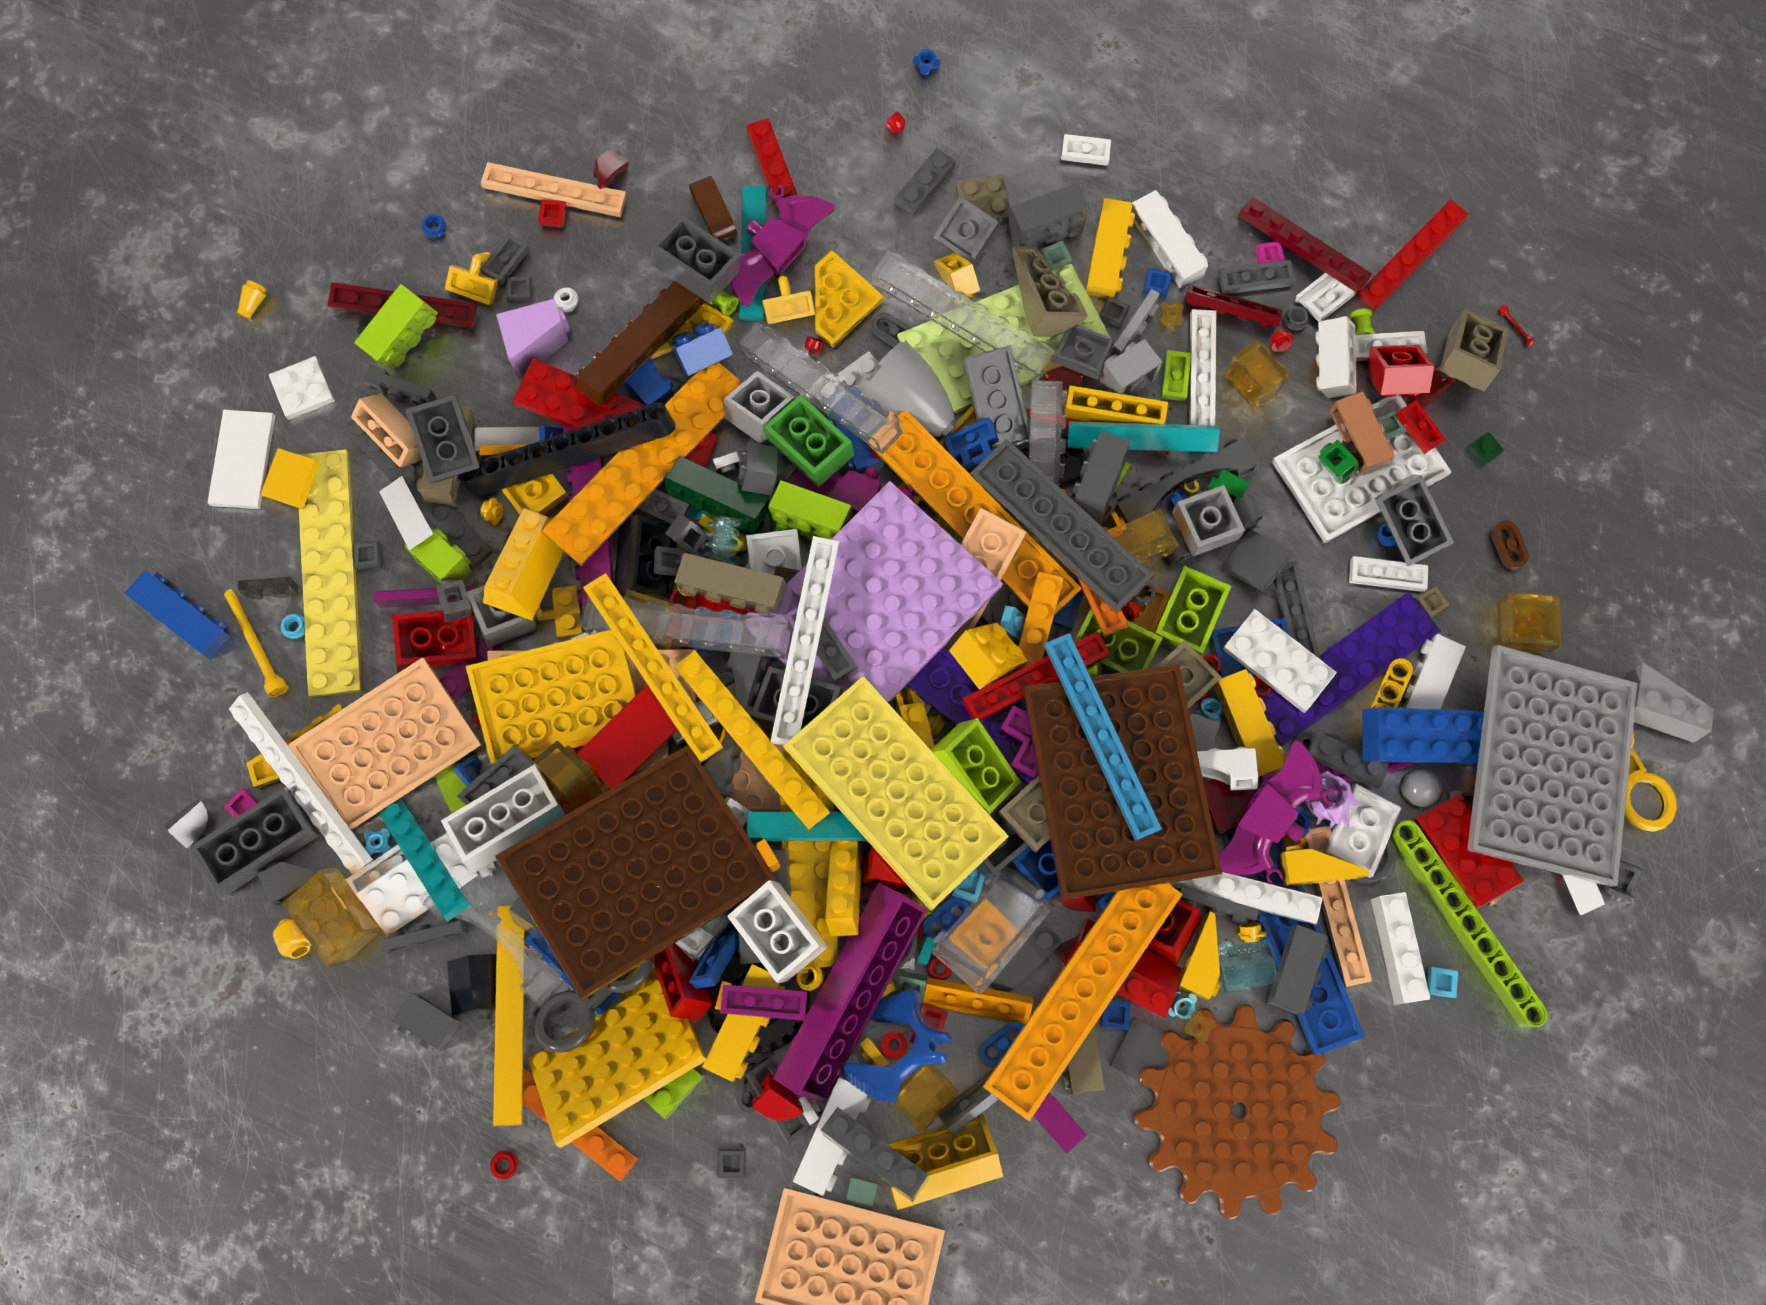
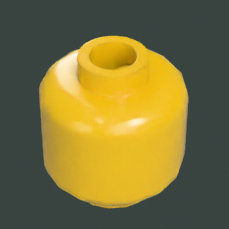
M284 918L273 931V939L280 954L292 959L307 954L314 941L306 921L301 918Z

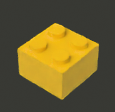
M998 623L965 630L949 650L979 690L1021 670L1028 662L1021 649L1013 643L1006 630Z

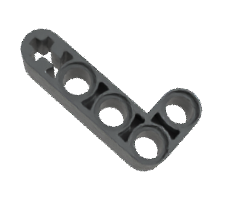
M1252 494L1241 497L1233 502L1245 529L1243 534L1256 528L1264 516ZM1180 530L1160 541V545L1171 565L1192 557Z

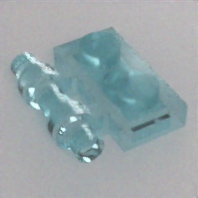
M1267 939L1237 944L1232 941L1225 943V946L1218 947L1219 957L1227 956L1229 964L1220 965L1224 992L1272 985L1274 983L1277 973L1273 956L1263 958L1261 950L1270 949ZM1251 953L1252 960L1239 962L1238 954Z

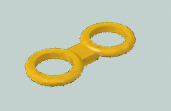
M1633 730L1624 817L1630 824L1640 830L1654 832L1666 828L1673 821L1677 812L1676 797L1671 786L1662 777L1653 772H1646V768L1634 749H1632L1634 745ZM1636 783H1649L1661 793L1664 800V810L1657 820H1647L1639 816L1633 809L1630 802V792Z

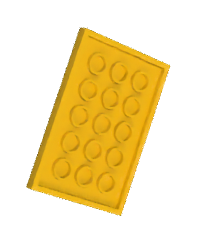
M611 630L466 666L491 764L515 743L530 758L586 745L637 695L627 653Z
M657 980L595 1017L592 1032L584 1043L574 1050L556 1053L544 1048L529 1057L528 1061L554 1142L559 1148H562L706 1061V1057L691 1021L687 1018L684 1020L670 1016L660 982ZM577 1028L576 1030L572 1031L571 1033L567 1034L566 1036L562 1037L557 1041H562L570 1038L577 1032L579 1028Z

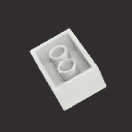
M769 880L727 916L777 983L790 980L828 948L781 884L776 881Z

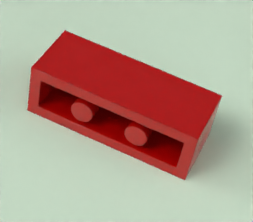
M673 944L655 955L653 964L670 1016L684 1020L687 1018L689 1021L698 1023L711 1007L712 1001L707 987L695 989L689 982L699 965L697 959L677 944Z

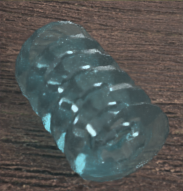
M714 515L713 517L716 518V521L708 522V525L715 528V530L706 534L713 538V541L705 542V545L712 548V551L704 552V556L711 560L735 565V561L730 557L736 556L737 551L731 547L738 546V541L732 537L739 536V530L734 527L740 526L741 521L732 517Z

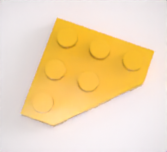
M831 250L815 265V331L828 345L834 348L884 301V296Z

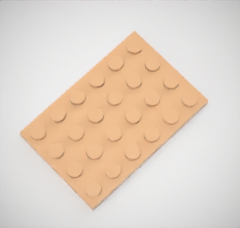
M425 658L416 661L288 744L291 751L350 830H353L483 745Z
M784 1187L755 1302L764 1305H928L945 1230Z

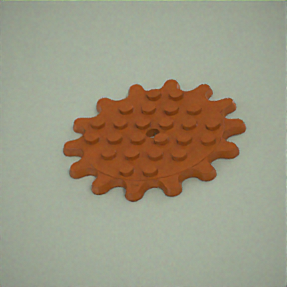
M1240 1005L1236 1009L1233 1022L1229 1025L1218 1023L1210 1009L1201 1008L1195 1013L1196 1033L1191 1038H1183L1172 1030L1162 1033L1160 1042L1168 1053V1063L1162 1068L1146 1066L1139 1072L1140 1083L1153 1091L1155 1101L1151 1107L1136 1112L1134 1122L1139 1129L1153 1130L1160 1137V1146L1150 1155L1149 1165L1156 1172H1162L1172 1167L1181 1171L1183 1174V1184L1180 1187L1179 1196L1187 1204L1197 1202L1203 1193L1209 1191L1215 1193L1219 1198L1220 1213L1226 1219L1237 1218L1242 1202L1249 1197L1257 1199L1265 1213L1276 1215L1282 1209L1280 1191L1285 1184L1292 1183L1305 1192H1311L1317 1186L1316 1176L1309 1168L1308 1162L1310 1157L1315 1153L1331 1155L1336 1152L1338 1148L1337 1139L1323 1130L1321 1118L1325 1113L1336 1111L1340 1107V1096L1334 1091H1323L1316 1086L1315 1074L1324 1067L1325 1056L1323 1053L1315 1056L1312 1051L1305 1054H1299L1294 1051L1291 1040L1295 1033V1026L1290 1020L1281 1019L1275 1024L1274 1028L1265 1031L1257 1026L1256 1013L1251 1005ZM1238 1102L1244 1104L1245 1116L1239 1119L1232 1114V1107Z

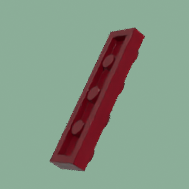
M1191 284L1188 285L1185 301L1193 307L1201 308L1204 306L1212 308V311H1216L1218 314L1230 313L1240 320L1248 321L1251 319L1259 321V324L1265 327H1279L1282 319V310Z

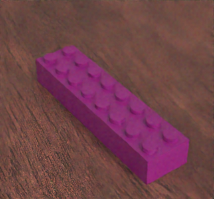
M878 882L876 888L871 892L863 912L859 915L858 935H851L845 940L838 959L831 966L824 985L819 989L816 1000L805 1015V1021L797 1035L792 1039L784 1059L779 1063L773 1078L797 1095L826 1103L842 1072L843 1065L847 1063L927 913V908Z

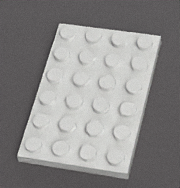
M1396 394L1393 397H1386L1372 406L1375 417H1378L1392 410L1398 412L1407 405L1400 394ZM1336 425L1276 456L1271 461L1324 543L1380 514L1381 511L1375 498L1391 485L1415 474L1422 475L1427 487L1452 473L1436 448L1424 454L1406 431L1404 434L1387 441L1392 444L1395 456L1388 466L1361 476L1358 470H1356L1339 484L1335 477L1320 463L1318 458L1320 450L1330 442L1333 444L1336 440H1339L1347 449ZM1336 459L1333 464L1337 466L1342 460Z

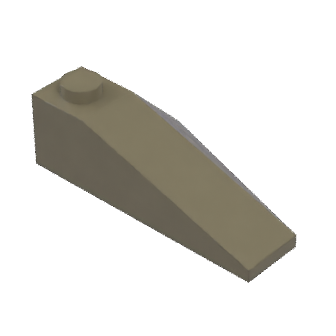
M1013 246L1012 252L1025 317L1033 336L1056 337L1086 320L1088 315L1080 298L1076 293L1071 294L1066 289V282L1062 277L1057 278L1050 270L1051 264L1039 250L1031 246Z

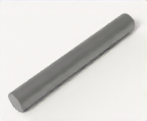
M1009 863L1001 869L1003 873L1036 899L1043 897L1044 890Z

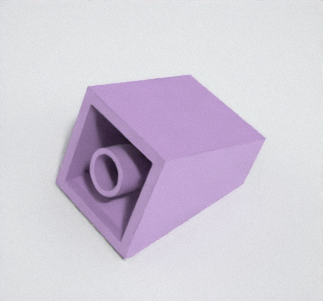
M555 299L496 314L508 359L518 379L524 377L532 358L543 362L569 342L566 334L571 332L563 307H558Z

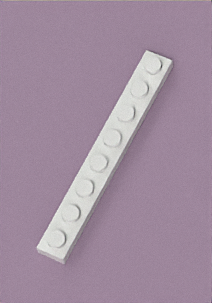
M813 536L770 743L785 745L801 731L839 541Z
M247 692L240 695L229 708L234 719L246 731L249 739L254 742L263 754L264 759L278 774L281 782L287 786L295 797L296 802L301 805L310 817L313 825L319 829L328 845L333 848L342 860L343 865L353 875L373 861L371 856L250 694Z

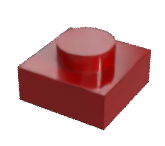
M541 199L538 217L539 225L563 228L567 208L566 202Z

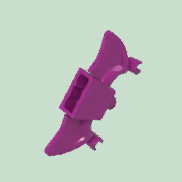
M781 185L777 187L781 193L778 196L774 195L770 189L769 197L777 202L776 205L780 211L778 219L770 218L764 226L756 220H752L749 223L746 232L753 236L751 249L746 253L740 254L739 273L730 282L734 294L744 307L751 305L763 282L773 275L778 279L806 247V238L812 227L834 211L835 206L833 203L806 195H794L784 198V188Z
M867 467L863 474L851 470L844 475L838 470L820 487L812 483L800 470L786 480L787 483L851 505L853 517L881 490V483L877 481L880 474L873 467ZM909 486L899 489L915 503L911 494L914 496L918 495Z
M1293 741L1281 770L1269 782L1263 781L1236 819L1238 825L1232 839L1218 852L1222 872L1234 875H1249L1266 870L1267 881L1270 884L1274 885L1270 880V875L1273 872H1277L1283 880V874L1272 866L1274 862L1269 855V850L1272 842L1278 843L1284 834L1296 842L1304 834L1305 828L1294 822L1299 814L1296 808L1306 800L1319 801V798L1324 799L1328 805L1338 803L1328 798V793L1330 792L1340 794L1338 789L1330 788L1327 791H1321V776L1317 764L1300 741Z

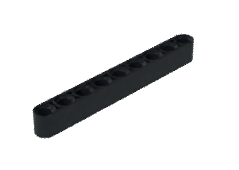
M654 403L478 461L479 469L459 474L458 479L472 496H483L665 437L674 431L676 423L663 403Z

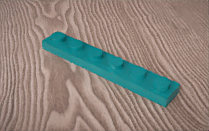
M402 798L378 812L443 918L448 922L471 906Z

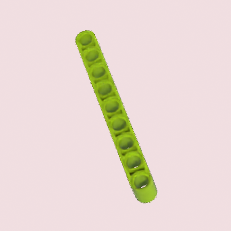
M1410 820L1396 824L1390 835L1396 850L1514 1020L1525 1028L1544 1025L1548 1018L1546 1008L1418 825ZM1400 828L1408 831V840L1401 837ZM1416 850L1423 853V862L1417 860L1415 856ZM1432 872H1435L1440 878L1438 885L1431 879ZM1448 894L1452 895L1455 899L1454 907L1447 903ZM1464 917L1468 918L1471 922L1469 930L1463 926L1462 920ZM1480 939L1487 945L1485 953L1479 949L1478 943ZM1496 962L1502 966L1503 972L1501 975L1495 972L1494 966ZM1512 985L1518 989L1519 994L1517 998H1514L1511 994ZM1529 1008L1535 1015L1532 1022L1527 1017V1010Z

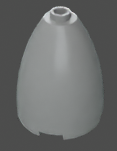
M901 341L878 363L879 365L871 373L870 378L867 377L856 393V397L889 421L895 419L905 410L933 437H940L942 434L946 437L955 428L953 424L955 416L948 395L939 378L925 359L907 341L904 343Z

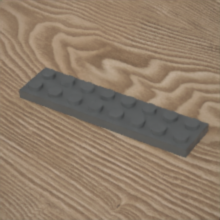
M1007 438L970 473L996 501L1116 614L1153 579L1154 575Z

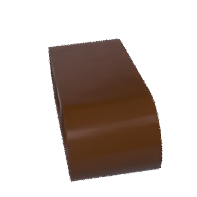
M708 176L690 183L691 194L709 234L721 242L737 236L734 222L713 177Z

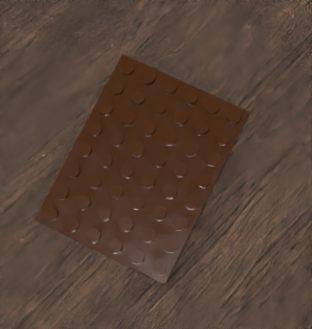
M1179 664L1091 677L1162 828L1160 831L1137 841L1132 836L1061 681L1023 687L1022 690L1061 900L1222 874Z
M689 745L495 855L496 860L581 1000L589 997L745 901L769 880H776Z

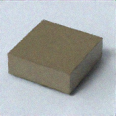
M1436 585L1415 598L1430 618L1451 606Z

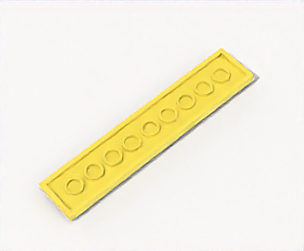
M345 449L302 454L301 456L321 462L303 509L299 508L308 696L310 698L360 693L363 692L357 581L353 553L354 530L349 452Z

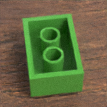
M801 394L764 426L768 441L774 447H777L778 451L817 487H820L855 455L852 441Z

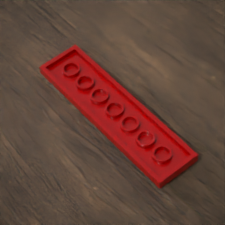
M532 358L513 398L514 405L574 430L647 406L615 392L599 407L577 391L575 375L535 358ZM710 432L685 459L706 468L719 436Z

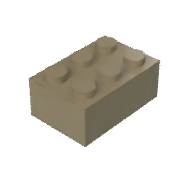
M1464 308L1449 331L1439 371L1444 372L1449 377L1467 383L1472 388H1478L1485 392L1501 369L1509 329Z

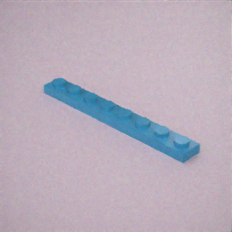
M1070 633L1045 643L1044 647L1134 840L1137 841L1160 831L1162 828Z

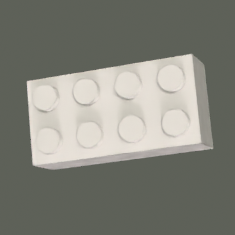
M534 764L444 818L441 822L463 863L473 873H476L496 860L495 855L565 816V813L545 778Z

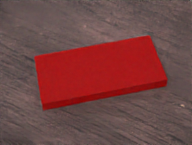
M646 685L577 754L612 789L626 781L677 731V728L649 686Z

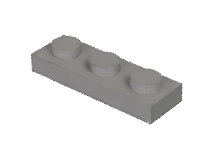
M1153 289L1150 290L1115 343L1111 356H1119L1124 353L1125 348L1134 342L1133 338L1135 335L1140 336L1147 326L1145 320L1148 316L1153 317L1160 304L1157 303L1160 293Z

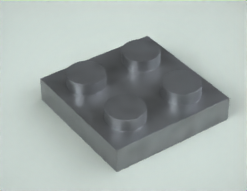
M959 196L933 238L974 264L1000 222Z

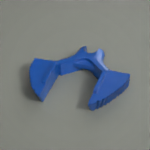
M917 990L903 991V993L899 992L898 994H893V996H888V998L880 999L870 1018L874 1022L910 1024L916 1033L912 1051L897 1061L894 1067L845 1063L842 1067L844 1078L847 1077V1081L862 1092L864 1091L866 1095L868 1094L873 1099L877 1098L878 1101H892L896 1103L900 1087L907 1076L924 1065L942 1064L948 1059L946 1054L935 1052V1049L939 1044L951 1043L952 1037L948 1032L932 1029L926 1024L920 1015L922 995Z

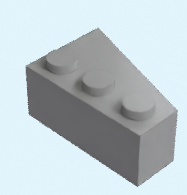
M1644 662L1626 674V680L1638 683L1634 723L1693 743L1712 731L1714 709Z

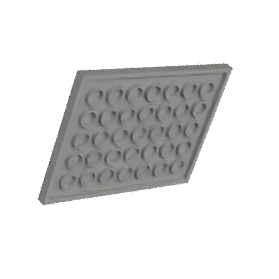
M1493 646L1467 851L1610 887L1618 886L1638 683L1504 646Z

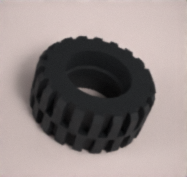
M735 952L732 955V960L724 969L720 981L715 986L708 987L712 1005L706 1013L709 1016L712 1028L717 1034L728 1015L721 1014L720 1010L715 1009L722 981L738 986L746 978L752 965L740 964V952ZM753 963V965L768 971L762 963ZM794 975L787 982H782L781 985L785 986L784 990L807 992V1013L810 1003L809 991L803 990L798 985L796 975ZM776 1018L766 1028L761 1026L757 1034L761 1039L754 1053L775 1051L788 1044L797 1035L804 1021Z

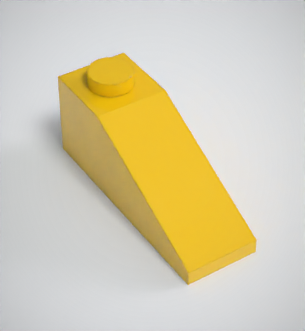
M1302 845L1286 847V852L1279 855L1284 887L1360 879L1369 875L1368 869L1313 849L1303 850Z
M1208 912L1204 915L1181 972L1178 985L1179 989L1187 993H1193L1196 997L1203 1000H1209L1211 996L1215 997L1221 985V982L1218 981L1220 966L1216 918L1213 912Z

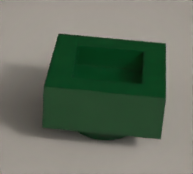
M1487 432L1467 447L1482 467L1504 451L1490 432Z

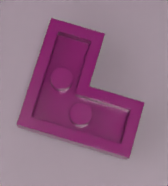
M1013 705L1000 728L1001 731L1022 742L1010 766L1034 779L1038 771L1027 712Z

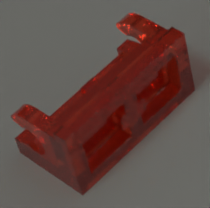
M1440 367L1433 371L1430 393H1420L1417 396L1405 394L1402 396V399L1406 405L1417 400L1425 410L1444 394L1456 379L1449 376L1446 379L1443 378L1441 375L1442 371H1439Z

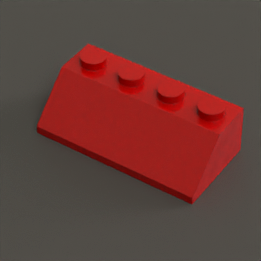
M1088 918L1086 919L1066 959L1064 967L1095 922ZM1145 949L1116 994L1156 1016L1165 1018L1177 993L1182 968Z

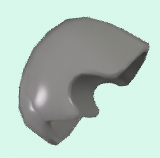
M1423 768L1412 770L1404 775L1400 783L1402 797L1409 805L1425 808L1432 807L1440 802L1444 793V785L1437 772Z

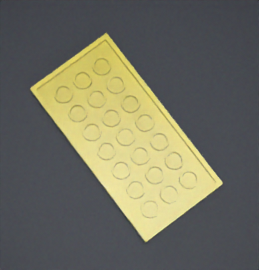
M864 676L783 746L929 910L934 909L1009 837Z

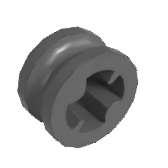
M1150 582L1144 587V589L1148 590L1147 595H1150V597L1145 596L1142 599L1139 597L1140 592H1138L1132 598L1139 606L1149 605L1155 597V587Z

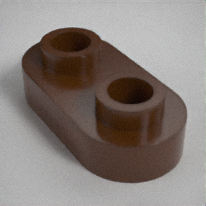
M1508 520L1499 522L1492 529V540L1502 564L1508 569L1518 570L1528 562L1529 552L1518 526ZM1501 532L1506 534V539L1501 536ZM1510 555L1515 556L1516 561H1512Z

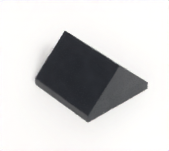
M497 954L468 955L447 961L452 1016L496 1009Z

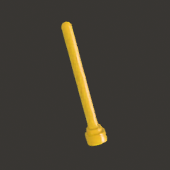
M228 589L225 591L224 596L266 678L264 688L269 697L280 696L288 690V686L284 678L275 674L235 592Z

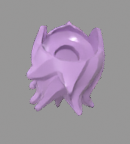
M1323 772L1320 774L1321 791H1327L1330 788L1338 789L1340 794L1328 793V798L1338 803L1328 805L1324 799L1320 798L1319 801L1306 800L1304 802L1309 810L1316 815L1315 825L1320 824L1323 819L1330 820L1328 826L1330 829L1335 823L1339 824L1340 820L1346 827H1349L1348 815L1350 807L1361 806V804L1354 798L1349 783L1330 772Z

